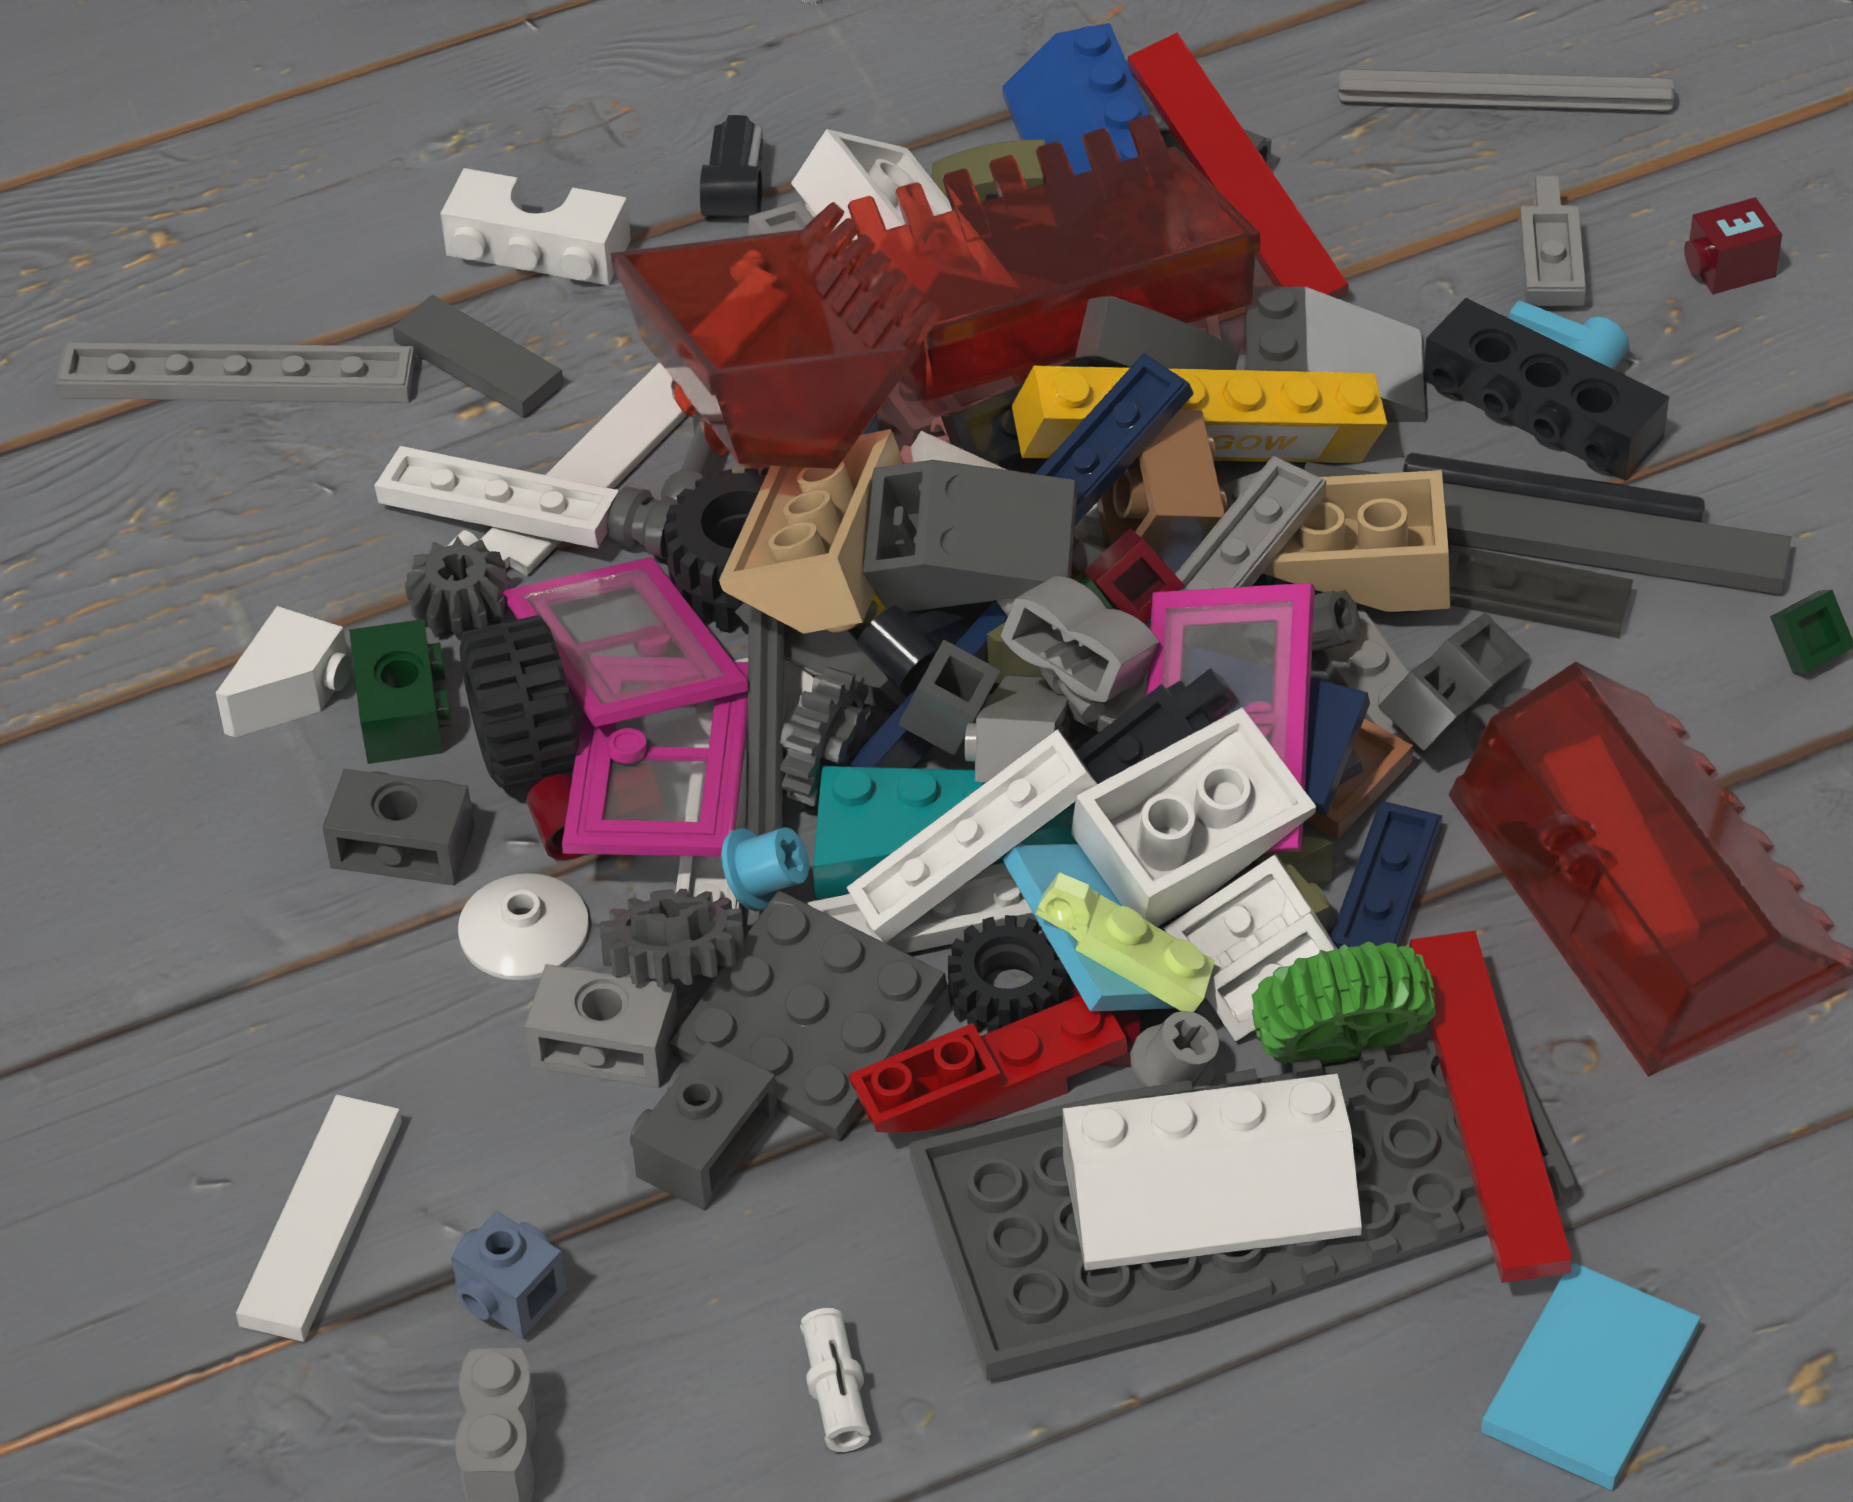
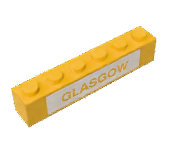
M1033 366L1012 404L1022 458H1049L1129 368ZM1169 369L1189 382L1194 394L1180 410H1202L1207 435H1210L1215 443V461L1268 462L1272 456H1275L1286 462L1361 463L1387 426L1375 373Z

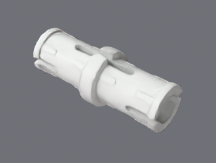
M835 1308L816 1309L806 1314L801 1320L802 1325H800L811 1367L806 1375L809 1394L817 1399L826 1435L824 1437L826 1446L836 1452L853 1451L868 1443L870 1440L869 1435H871L870 1428L866 1423L859 1392L864 1384L862 1368L856 1360L852 1359L844 1325V1314Z

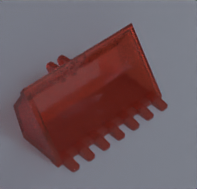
M1575 661L1490 718L1464 774L1456 778L1448 796L1649 1077L1853 974V949L1831 938L1828 931L1834 927V923L1825 911L1800 897L1797 892L1804 887L1803 882L1791 868L1771 859L1768 853L1775 846L1761 829L1744 822L1740 818L1739 814L1745 809V806L1731 790L1711 780L1710 776L1716 771V768L1702 752L1683 743L1681 739L1688 732L1674 715L1656 707L1647 695L1637 690H1632Z

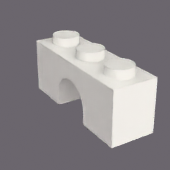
M468 168L462 170L440 213L446 256L607 286L610 285L631 241L627 197L572 187L565 202L557 209L539 214L522 211L518 177Z

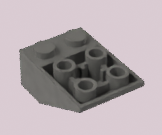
M934 459L874 468L863 574L886 609L897 605L904 612L1017 598L1054 576L1071 579L1078 485L1075 480Z

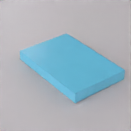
M1079 844L1016 845L1007 853L1003 859L1006 868L1090 1012L1175 1008L1155 997L1152 993L1076 951L1075 948L1078 941L1069 932L1060 929L1035 914L1042 895L1059 872L1089 884L1091 890L1122 906ZM1163 924L1158 926V928L1165 931Z
M1572 1262L1571 1273L1563 1274L1483 1416L1481 1433L1613 1491L1699 1330L1701 1317Z

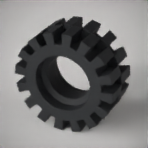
M1005 915V926H996L994 917L982 919V932H979L971 925L963 930L964 941L956 938L951 946L952 956L948 955L947 964L950 1006H954V1016L960 1023L967 1019V1024L973 1023L978 1033L983 1027H987V1033L1067 1001L1068 973L1044 931L1039 934V924L1036 920L1028 918L1024 927H1018L1017 915ZM1006 968L1018 969L1033 977L1029 983L1009 989L998 988L983 981V977L987 974Z

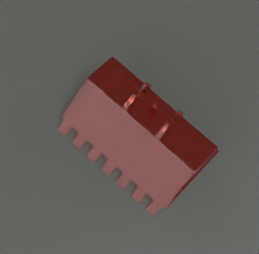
M1152 115L1133 119L1129 122L1128 127L1138 157L1120 161L1108 130L1102 128L1085 133L1082 137L1092 168L1091 171L1074 175L1063 146L1057 141L1039 146L1035 151L1046 184L1028 189L1015 157L1008 155L994 159L989 163L999 195L998 198L981 202L968 170L963 168L946 173L942 177L952 208L950 212L934 216L922 185L918 182L898 187L895 191L905 225L886 230L872 196L852 200L847 205L858 239L849 241L847 244L854 265L860 271L893 374L926 402L1008 377H1012L1014 384H1018L1027 379L1033 366H1048L1068 360L1070 362L1076 359V351L1089 299L1112 296L1172 317L1186 324L1251 305L1256 251H1260V232L1176 147L1167 149Z
M835 202L830 203L804 229L610 253L613 273L623 285L641 339L672 378L671 390L673 399L679 408L691 417L698 411L702 416L700 423L702 436L709 447L721 456L729 450L739 464H748L754 467L787 466L837 469L905 372L909 371L923 351L919 345L941 316L942 312L931 302H927L912 315L925 294L912 284L897 296L908 279V276L897 267L893 268L880 280L892 260L880 250L865 262L876 244L866 234L861 235L849 246L859 232L860 227L852 219L847 218L835 228L844 215V210Z

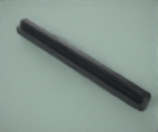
M1414 452L1407 455L1403 467V472L1442 470L1443 483L1701 523L1703 522L1705 501L1699 496Z

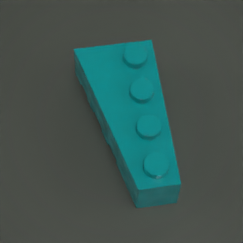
M822 766L813 858L815 901L850 894L846 887L986 782H975V770ZM1075 802L1017 845L1078 844L1071 834ZM1005 853L991 865L1004 863L1003 859L1005 858L1007 853Z

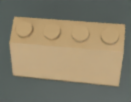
M888 429L778 451L721 574L719 582L722 590L803 634L826 629L833 633L851 629L858 623H863L875 593L863 574L874 468L904 464L892 430Z

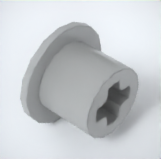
M1188 1011L1173 1013L1163 1024L1148 1027L1135 1039L1130 1052L1131 1069L1138 1083L1144 1088L1191 1080L1193 1090L1210 1087L1214 1076L1213 1058L1216 1056L1219 1048L1218 1034L1214 1026L1205 1017Z

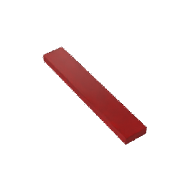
M1178 32L1129 55L1128 68L1274 286L1308 287L1337 299L1347 296L1348 282Z
M1476 931L1410 939L1409 947L1414 949L1415 954L1423 956L1425 967L1430 970L1434 984V1008L1436 1015L1428 1024L1501 1283L1571 1273L1572 1256Z

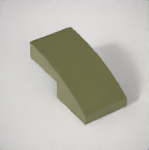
M1045 139L999 142L954 153L932 163L931 178L950 202L985 211L987 210L988 194L1043 195Z

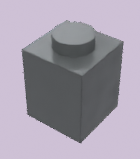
M943 640L898 725L946 752L955 755L965 737L968 722L973 723L1001 670Z

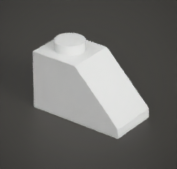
M277 606L216 691L224 734L236 738L321 712L333 693L342 690L350 677L352 659L347 653L343 627Z

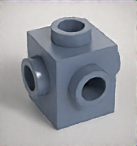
M497 1210L479 1229H472L463 1236L455 1249L454 1255L451 1257L457 1286L456 1294L461 1304L477 1318L487 1320L490 1317L522 1338L567 1291L561 1250L551 1245L547 1237L532 1224L527 1222L518 1224Z

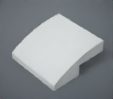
M1274 854L1164 927L1165 931L1177 939L1191 942L1202 953L1215 960L1205 997L1235 1042L1255 1029L1252 1016L1254 1007L1251 995L1258 989V984L1264 978L1273 976V972L1278 967L1293 965L1297 958H1308L1317 955L1320 950L1327 952L1337 949L1277 854Z

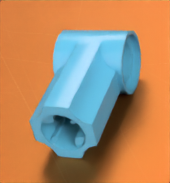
M1520 300L1509 312V319L1614 370L1627 355L1630 348L1629 339L1624 330L1608 318L1591 317L1583 324H1580Z

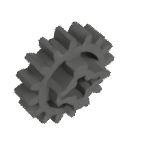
M826 667L823 676L815 675L812 692L804 691L800 695L798 707L790 721L785 722L780 744L786 747L787 756L780 766V771L786 772L781 786L782 789L788 790L787 797L789 799L813 807L819 806L822 766L850 767L849 762L870 740L871 731L867 730L864 722L865 717L870 711V705L864 703L869 693V686L863 685L865 679L863 676L838 668Z
M673 889L654 891L650 893L651 900L644 902L636 898L628 899V910L612 908L609 911L610 920L600 922V943L604 966H612V975L615 977L631 973L632 984L636 985L646 981L648 978L656 979L657 987H665L669 981L671 984H675V986L689 985L695 982L694 975L700 973L713 978L718 976L717 965L733 967L736 964L735 954H741L745 951L741 909H732V901L729 898L713 902L712 892L705 891L696 897L688 896L687 889H679L676 894Z

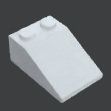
M1242 707L1078 794L1075 800L1071 834L1121 905L1133 909L1144 920L1158 927L1200 904L1315 814L1316 806Z

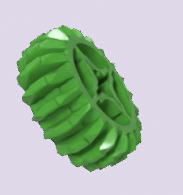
M1371 942L1355 947H1347L1344 944L1336 950L1327 952L1320 950L1317 955L1308 958H1297L1293 965L1278 967L1273 972V976L1264 978L1258 984V989L1251 995L1254 1007L1252 1010L1253 1022L1257 1038L1262 1042L1265 1054L1273 1056L1277 1062H1291L1293 1065L1294 1061L1319 1057L1321 1066L1339 1061L1343 1064L1350 1059L1359 1058L1360 1050L1384 1046L1385 1051H1389L1392 1045L1408 1042L1413 1037V1034L1421 1033L1428 1026V1022L1436 1015L1434 1008L1435 988L1430 970L1425 967L1423 956L1415 954L1413 948L1406 946L1398 947L1397 944L1390 942L1375 946Z

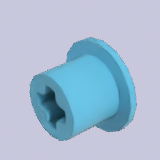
M740 828L730 831L723 841L721 852L722 866L728 886L735 898L747 909L752 911L765 909L775 896L776 891L803 883L808 877L809 862L805 846L800 837L790 828H780L759 836L753 831Z

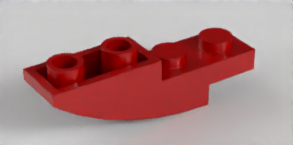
M1079 995L982 1036L979 1035L974 1024L971 1023L849 1074V1080L876 1132L907 1133L939 1130L1001 1117L1068 1093L1066 1078L1128 1053L1125 1034L1111 1011L1090 1012L1083 998Z

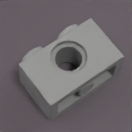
M545 964L524 1026L530 1067L660 1088L671 1053L669 1042L679 1028L675 984L668 983L665 987H657L656 980L648 978L646 981L636 985L632 984L631 977H615L612 974L595 972L585 967L567 968Z

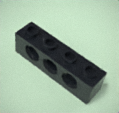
M1465 298L1426 338L1423 372L1425 382L1624 481L1629 478L1664 439L1669 396L1468 298Z

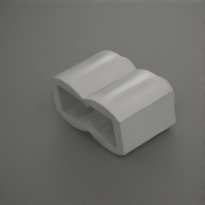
M1054 576L1015 598L1001 633V637L1007 646L1023 660L1038 667L1053 669L1060 680L1072 691L1084 698L1097 702H1107L1144 679L1159 643L1153 632L1140 620L1120 610L1106 609L1102 601L1089 588L1073 579L1061 576Z
M522 1348L470 1349L464 1358L459 1373V1392L464 1415L459 1422L455 1435V1453L465 1502H531L534 1494L535 1479L530 1448L536 1436L538 1418L527 1357Z

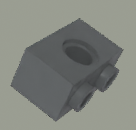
M343 769L322 828L330 868L455 886L475 826L468 785L453 784L445 780L431 781L395 776L381 771L366 772Z

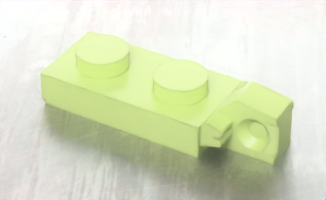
M1060 872L1055 876L1040 899L1036 915L1069 932L1078 941L1075 948L1076 951L1138 985L1180 1011L1194 1012L1205 997L1215 963L1214 959L1202 953L1191 942L1177 939L1144 920L1133 909L1120 906L1099 895L1098 892L1091 890L1089 884Z

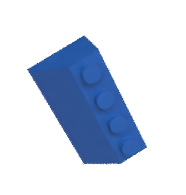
M1110 23L1056 33L1002 86L1003 97L1020 139H1045L1043 196L1056 228L1087 236L1099 235L1096 233V224L1101 217L1105 216L1102 207L1108 197H1119V192L1123 185L1131 182L1141 192L1145 182L1153 179L1158 194L1164 195L1168 189L1173 188L1172 165L1134 77L1128 68V63Z

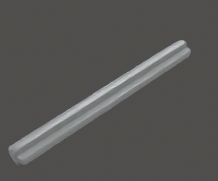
M1343 69L1339 74L1338 97L1343 103L1668 112L1672 110L1674 104L1675 86L1672 79L1657 77Z

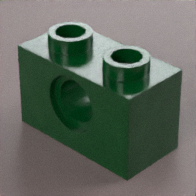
M424 619L349 629L360 724L367 763L372 764L443 753L440 728L452 726L447 689L435 690L434 681L446 680L441 644L440 642L428 644Z

